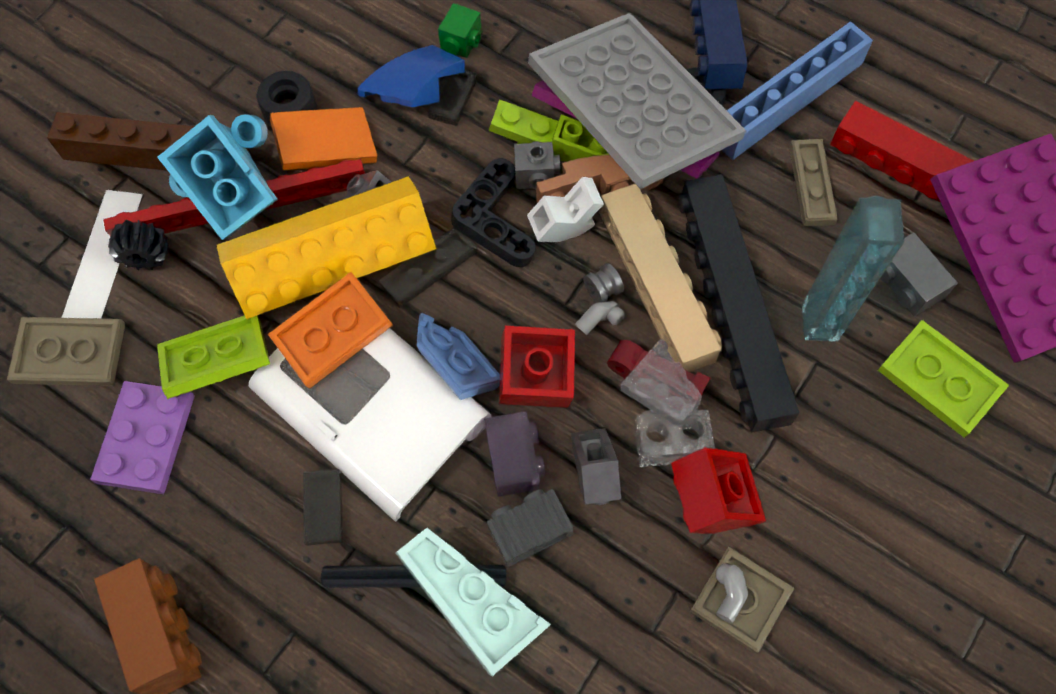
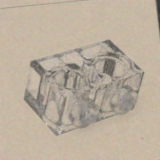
M684 407L672 413H663L662 410H648L643 412L642 415H637L634 430L639 467L671 465V462L702 448L715 449L709 410ZM687 428L693 429L698 433L699 438L689 439L683 434L682 430ZM651 431L659 432L663 435L664 441L654 442L648 438L647 433Z

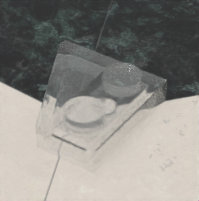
M660 338L622 382L621 391L681 428L701 404L702 395L694 383L687 379L686 371L680 362L675 363L667 351V343Z

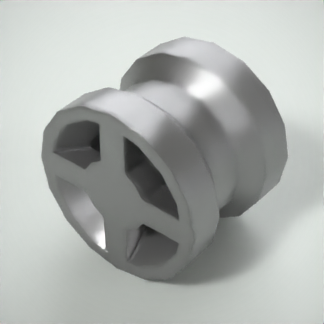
M609 263L601 266L599 272L595 274L590 272L583 278L588 293L596 303L606 302L611 294L618 295L624 291L620 275Z

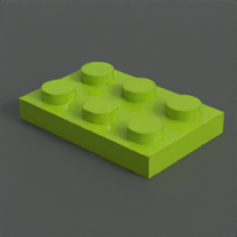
M244 315L157 344L161 385L167 399L270 364L263 329L258 315L246 319Z
M923 320L919 322L877 370L964 438L970 434L1009 386Z

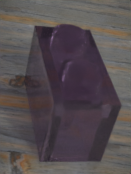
M527 411L485 418V429L497 496L540 489V477H545L546 473L542 455L535 456L533 444L539 443L536 423H529Z

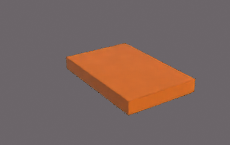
M363 107L270 113V123L282 170L327 167L339 164L344 160L361 159L362 164L376 163L377 152Z
M350 272L268 335L305 386L310 389L393 326V324L353 273Z

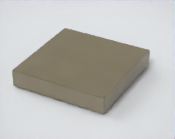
M728 547L690 612L756 655L788 601L794 587ZM724 563L736 565L743 571L748 590L747 600L733 624L725 622L716 615L727 595L724 584H721L716 579V570Z

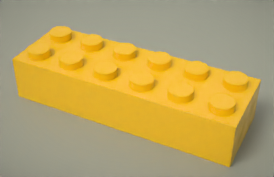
M409 176L217 245L220 264L246 319L327 290L350 272L356 278L436 249L419 192Z

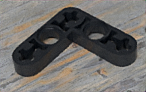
M494 159L454 204L451 213V223L458 231L510 265L524 267L531 263L535 253L534 241L514 226L490 212L512 186L516 175L515 166L507 159ZM505 173L506 175H501L496 184L493 182L495 174ZM486 190L492 195V198L482 200L476 196L475 192ZM471 206L473 207L471 217L467 216L465 219L460 217L465 215ZM490 227L496 228L500 231L501 237L492 239L485 234L484 230ZM506 238H509L510 242L507 241L506 246H504ZM520 247L525 249V252L522 251L520 254L515 252V249L518 250Z

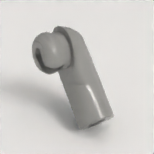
M614 301L595 303L581 316L575 325L588 335L600 321L608 320L612 325L619 324L624 319L625 312Z
M724 563L717 568L716 579L721 584H724L727 595L716 615L725 622L733 624L747 600L748 590L743 571L736 565Z

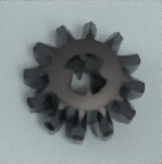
M125 220L123 224L115 225L109 238L108 248L109 254L114 257V262L124 263L125 268L134 267L138 271L140 268L153 270L154 267L162 266L166 254H168L169 243L168 237L164 235V229L154 228L153 223L145 224L140 220L137 222Z

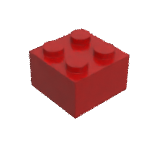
M505 325L501 338L499 404L568 408L574 399L575 330Z

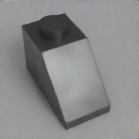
M606 429L571 433L579 486L585 505H604L613 500H620L618 459Z

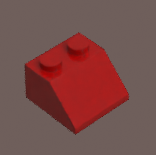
M705 447L671 462L674 484L679 492L683 506V518L688 525L690 533L713 534L766 522L746 453Z

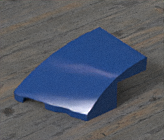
M434 45L418 48L391 60L377 69L357 88L358 96L366 97L378 94L381 97V101L398 103L408 107L439 102V77L465 72V60Z

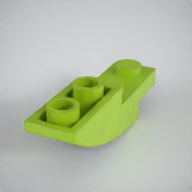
M499 99L489 128L490 132L515 140L517 144L537 141L542 143L552 142L553 155H560V161L565 162L591 156L609 155L580 121L562 114L557 121Z

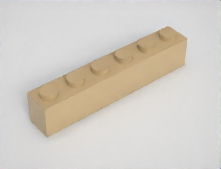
M636 184L601 195L604 205L599 209V213L672 364L692 372L716 363L722 348L721 338L715 329L711 330L707 322L706 309L701 301L696 300L692 292L693 285L687 273H682L678 265V254L675 248L669 246L665 239V230L662 222L659 219L655 220L651 212L652 206L646 193L642 194Z

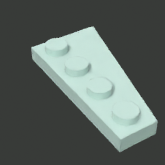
M428 528L424 529L395 553L490 676L496 674L551 625L541 616L536 615L513 594H509L495 583L490 576L468 562L463 555Z

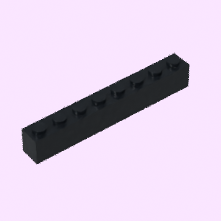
M723 175L687 180L684 182L682 194L678 195V206L681 214L685 213L688 221L686 223L687 237L689 241H694L696 267L703 271L705 278L703 279L704 294L706 298H711L713 324L715 328H720L721 351L725 359L729 358L731 364V385L740 394L739 410L743 422H748L751 433L792 425L799 415V410Z

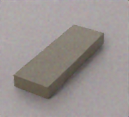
M823 139L791 140L789 149L803 226L835 225L838 218Z

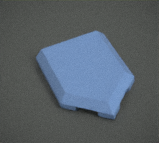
M424 313L419 315L416 346L459 400L493 391L500 386V374L463 331L454 327L447 330L434 324L433 317Z

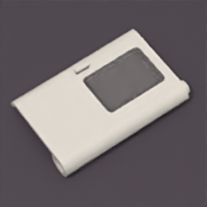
M390 328L310 389L305 386L278 348L269 356L270 364L258 368L251 376L248 385L253 392L395 522L401 517V512L464 440L471 441L475 439L485 429L491 419V414L472 397L459 400L430 363Z

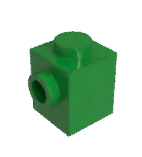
M453 3L438 28L440 49L453 55L456 54L467 58L471 50L477 48L481 40L480 12Z

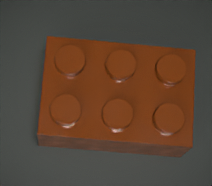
M139 558L94 579L129 692L137 694H168L201 678L198 666L202 664V659L194 643L190 644L185 630L190 628L189 621L184 610L177 608L174 595L178 594V590L173 577L169 573L165 574L156 565L152 566Z

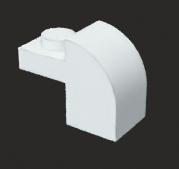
M582 177L565 197L543 196L527 216L538 242H561L580 236L590 230L595 225L592 217L604 203L593 179Z

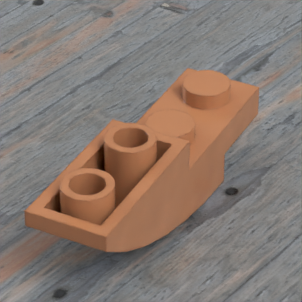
M610 155L579 158L562 163V175L537 182L536 201L538 203L543 196L565 197L582 177L592 178L601 195L635 183ZM660 179L642 189H653L659 184H661L663 182V179Z

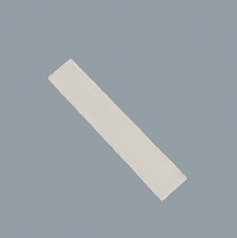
M106 190L62 318H102L120 264L114 262V257L109 254L108 244L110 236L105 231L103 219L114 217L122 212L131 213L137 211L143 194Z

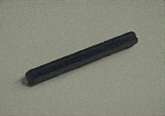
M405 565L324 566L321 572V584L325 588L421 587ZM474 565L477 569L490 576L499 586L503 587L506 585L507 573L504 565Z

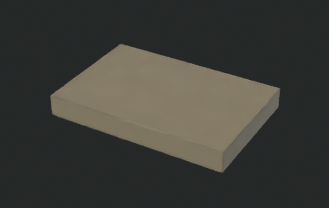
M21 317L7 380L12 384L114 386L125 322L122 319Z

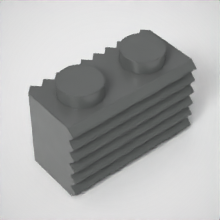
M543 489L536 490L524 498L525 503L516 506L514 509L507 505L491 514L492 519L487 521L488 530L507 568L573 535L574 528L553 489L546 493Z

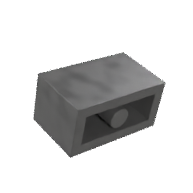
M915 233L884 249L873 265L878 277L889 285L897 295L900 304L908 308L914 317L945 299L958 284Z

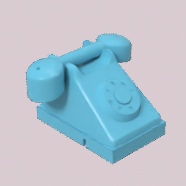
M247 114L236 117L232 122L231 128L219 123L214 115H208L157 156L170 173L169 185L172 191L179 196L189 197L222 240L229 238L278 200L246 149L258 148L267 140V126L260 117Z

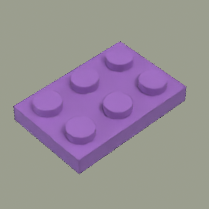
M124 381L90 480L100 485L164 494L195 395L190 391L189 393L167 399L162 386Z

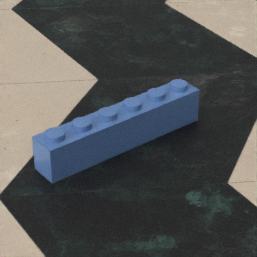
M850 21L732 106L727 112L746 132L743 140L722 149V151L732 160L738 157L861 66L873 40Z

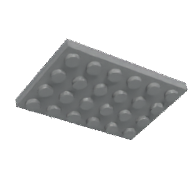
M631 13L529 54L528 64L640 189L743 140L746 130Z

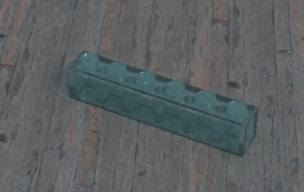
M881 196L859 198L802 303L804 340L839 341L905 242L900 199H885Z

